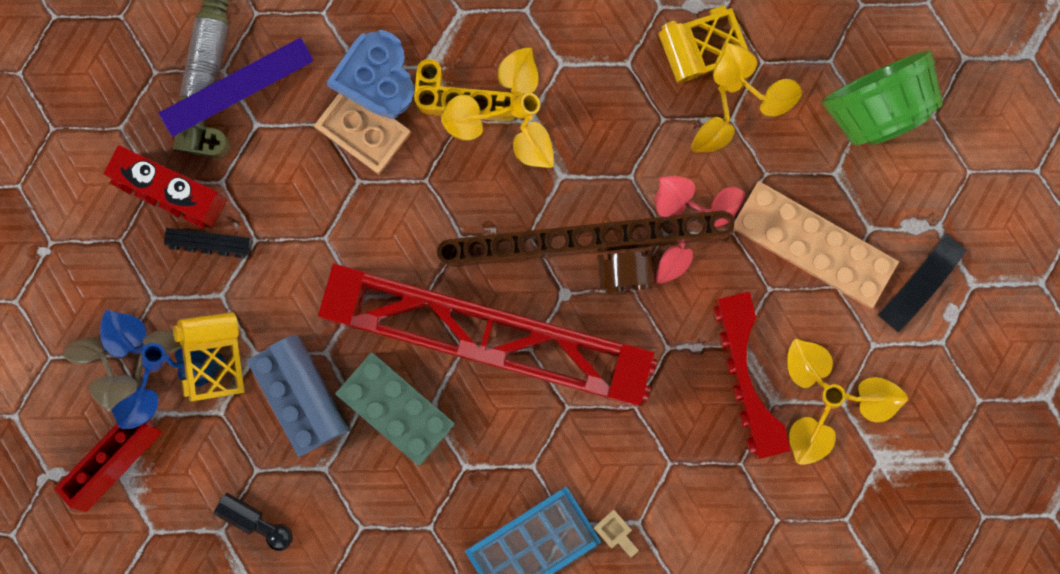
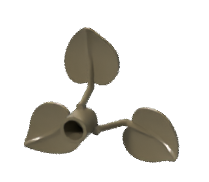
M171 330L153 332L142 340L144 346L150 343L161 345L164 348L165 355L182 348L180 342L175 341L173 331ZM86 337L70 343L63 348V356L66 360L77 364L88 363L97 358L102 360L108 376L92 381L89 385V391L93 399L108 412L120 401L132 395L140 386L139 379L143 367L141 364L142 353L140 354L134 379L126 374L114 377L105 354H103L106 351L99 337Z

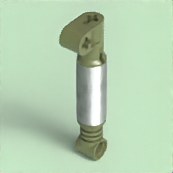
M203 0L204 2L201 3L202 8L194 19L179 101L218 81L229 27V21L226 18L227 14H225L228 12L226 7L229 6L228 0ZM205 119L175 135L173 150L194 156L222 159L228 155L231 143L220 130L205 127ZM203 133H206L205 138L209 142L214 143L216 139L220 142V145L214 146V149L204 143L203 149L200 151Z

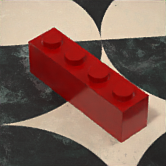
M151 419L143 425L132 429H122L116 423L54 490L70 508L87 512L163 432Z

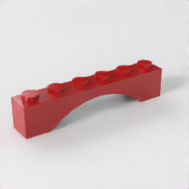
M750 291L717 299L715 301L716 306L712 307L715 321L721 324L722 332L719 333L721 346L723 349L727 348L729 359H726V366L729 375H734L736 385L732 386L736 402H741L743 412H739L742 427L748 429L750 438L746 439L749 454H754L755 459H762L790 452L791 449L784 424L775 418L762 404L754 391L749 377L747 344L751 329L756 320Z

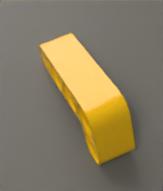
M425 59L417 67L414 99L418 110L424 114L441 116L448 99L459 95H467L475 100L483 99L487 101L488 106L484 110H480L479 115L492 111V100H496L495 109L498 110L505 106V102H510L511 104V101L516 98L514 94L509 92L443 87L441 67L433 59ZM426 69H435L437 71L436 76L432 79L424 78L422 75ZM429 94L434 97V101L430 105L420 103V99L424 95ZM506 112L484 120L507 122L514 120L516 117L511 112Z

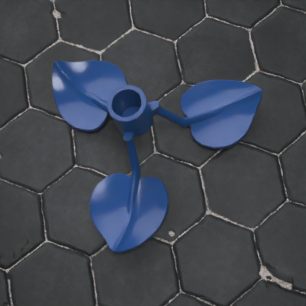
M106 310L100 325V339L105 351L116 358H123L130 351L134 354L142 353L141 364L145 371L140 387L138 386L132 395L120 401L111 410L118 427L132 429L149 421L158 408V395L156 392L145 389L150 371L159 370L163 363L167 362L171 367L178 368L177 375L180 381L186 380L182 348L176 350L175 359L177 363H175L168 354L165 355L164 348L161 345L150 343L142 346V340L146 337V328L138 318ZM210 348L206 350L211 353L214 349ZM200 350L190 351L191 363L200 369L208 356ZM217 352L215 357L225 364L226 359ZM211 360L203 372L213 379L222 367L214 360ZM200 375L194 384L195 387H201L208 384L209 381Z

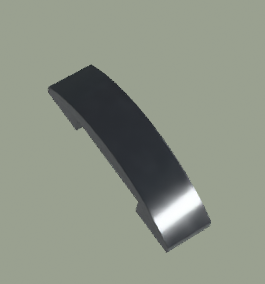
M945 233L928 253L927 258L897 294L891 297L877 316L896 332H900L941 286L967 250Z

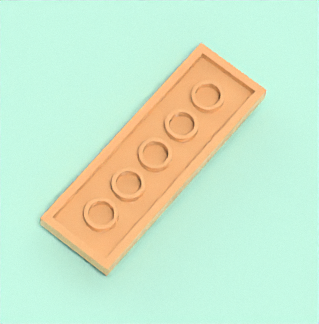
M760 181L756 183L735 219L734 230L870 309L876 304L899 261Z

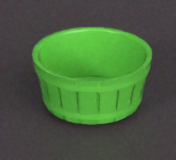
M925 50L877 69L839 88L820 101L825 107L826 112L832 116L845 133L848 141H851L853 145L867 142L870 145L878 144L906 133L931 118V113L943 105V96L939 88L932 50Z

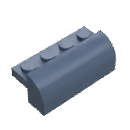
M293 335L270 345L268 349L246 360L298 457L351 431L299 335Z

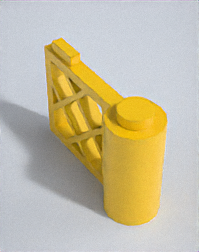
M725 5L711 9L709 16L684 24H677L676 21H671L661 26L662 31L658 35L678 84L714 71L722 55L725 43L729 41L748 50L732 8L726 9ZM725 17L728 18L731 26L728 34L714 28L717 20ZM699 26L708 30L704 42L694 38L691 28ZM712 33L725 39L721 50L707 44ZM704 49L718 55L714 64L705 66L702 59Z
M233 312L179 319L177 325L173 327L174 339L176 342H180L182 346L186 380H181L183 397L189 396V401L245 393L237 341L238 322ZM223 346H231L232 357L227 364H224L215 357ZM214 348L211 353L206 349ZM200 350L208 356L200 369L191 363L190 351ZM211 360H214L223 367L215 380L203 372ZM227 371L235 376L236 388L225 389L219 384ZM201 375L212 384L206 393L196 394L194 383ZM215 387H217V388H219V389L221 390V391H214V392H212Z

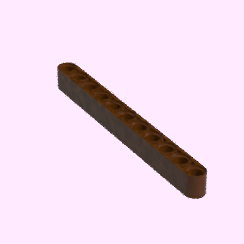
M712 211L447 239L438 245L437 256L444 264L450 267L719 240L732 235L735 221L734 217L727 211ZM718 219L728 220L730 223L729 229L726 231L717 230L714 224ZM693 221L699 222L703 227L701 232L698 234L689 233L687 231L689 223ZM663 225H672L675 228L674 234L670 237L662 236L659 231ZM638 227H643L647 230V236L642 240H636L632 237L633 231ZM610 230H616L620 233L619 239L614 243H609L605 240V235ZM590 233L593 236L589 245L582 246L578 243V238L581 234ZM563 236L565 237L564 246L558 249L553 248L551 245L553 238ZM531 238L537 239V248L534 251H526V241ZM504 241L510 242V251L506 254H500L498 252L499 244ZM477 244H482L484 246L483 254L479 257H473L471 254L472 248ZM449 247H456V257L446 260V250Z

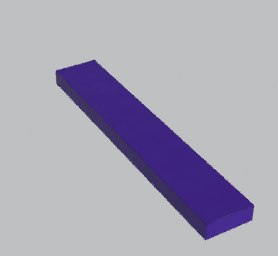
M300 37L158 112V115L170 136L173 137L308 65L314 60Z

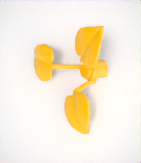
M725 43L722 55L713 72L714 81L720 85L718 90L721 93L724 119L713 117L704 123L692 142L691 150L696 153L714 152L724 148L732 140L735 128L732 124H729L730 114L726 91L733 93L738 91L742 85L745 86L756 97L763 100L760 106L761 113L774 117L788 112L797 104L803 92L799 84L792 79H782L772 84L768 88L766 95L761 94L745 80V78L754 73L757 67L755 56L741 46Z
M532 48L519 49L506 56L498 68L500 84L505 88L511 89V93L518 96L511 101L510 106L479 115L480 108L476 100L467 95H459L448 102L441 115V122L449 134L457 139L468 141L482 134L483 125L481 119L511 112L516 118H525L520 126L522 132L518 133L513 140V149L516 157L520 162L528 166L552 168L554 166V153L547 130L538 122L528 124L530 120H533L532 115L540 109L539 98L532 93L538 86V71L534 62Z
M799 339L792 341L787 357L788 372L791 379L802 388H809L817 381L824 388L822 401L826 406L819 422L811 417H804L792 425L789 432V443L796 463L800 465L815 463L831 452L835 445L836 434L831 427L823 425L830 409L840 407L844 400L861 402L859 406L860 413L864 418L875 423L889 420L908 401V396L899 386L878 377L865 379L859 384L858 392L860 397L845 394L841 386L836 384L828 385L821 380V378L827 377L832 371L833 360L830 353L824 347L815 343Z

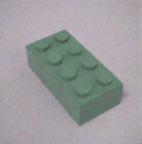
M372 352L335 393L418 466L422 465L456 425V423Z

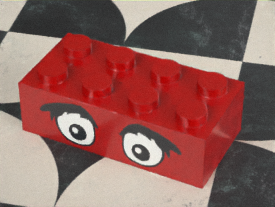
M120 145L117 146L103 175L111 179L110 185L129 195L135 191L134 196L152 206H155L158 202L160 203L159 208L179 218L183 214L184 220L201 229H204L205 225L214 228L227 201L217 191Z

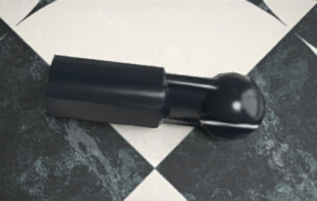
M229 493L223 495L214 510V515L248 535L256 532L265 537L267 545L272 550H286L293 541L292 531L287 525H271L262 519V512Z

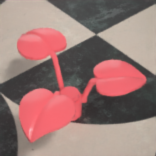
M681 176L659 177V190L654 197V202L656 203L657 213L662 217L681 215L687 205L700 212L727 211L735 218L743 205L745 192L735 186L725 188L714 198L711 206L712 209H706L690 201L695 193L693 181ZM721 218L715 222L714 226H723L729 222ZM670 225L673 232H675V228L672 225ZM685 243L671 246L664 253L656 273L657 284L674 280L689 268L693 259V251L689 247H685Z

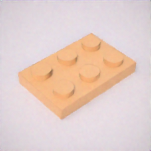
M340 93L314 125L318 131L378 175L381 174L411 134L409 129L395 119H389L372 113Z

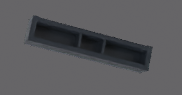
M166 228L164 245L168 246L170 250L178 251L179 248H185L186 252L195 253V250H201L203 254L212 255V252H217L219 256L229 257V254H234L236 258L241 259L251 256L253 242L251 238L173 228Z

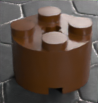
M645 250V256H642V251L607 254L608 260H604V255H597L600 288H605L607 293L623 292V286L632 285V290L651 289L650 283H655L651 250Z

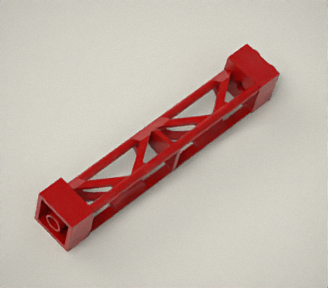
M334 263L317 316L324 321L353 329L357 328L577 389L634 407H639L641 402H647L650 392V386L646 385L648 376L654 375L658 362L657 359H653L655 352L589 335ZM367 288L402 297V301L360 314ZM429 305L459 338L460 342L459 345L383 325L380 324V321ZM451 311L487 321L480 349L450 316ZM494 323L531 333L528 337L486 350ZM555 340L587 376V380L506 359V355ZM577 346L616 356L609 386L577 350Z

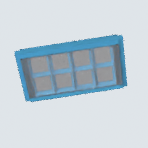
M564 487L465 550V553L478 574H553L596 547L601 541L568 488Z

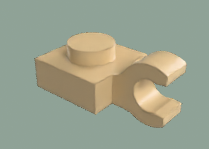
M612 510L594 527L611 549L616 544H619L630 558L639 551L626 536L632 529L615 510Z

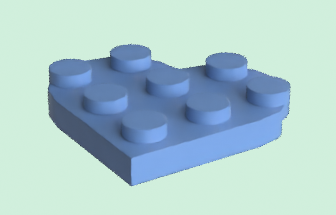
M384 30L370 32L366 35L362 33L354 41L327 81L329 88L372 113L389 119L397 118L399 114L409 108L415 93L410 74L402 68L405 55L401 42L392 33Z

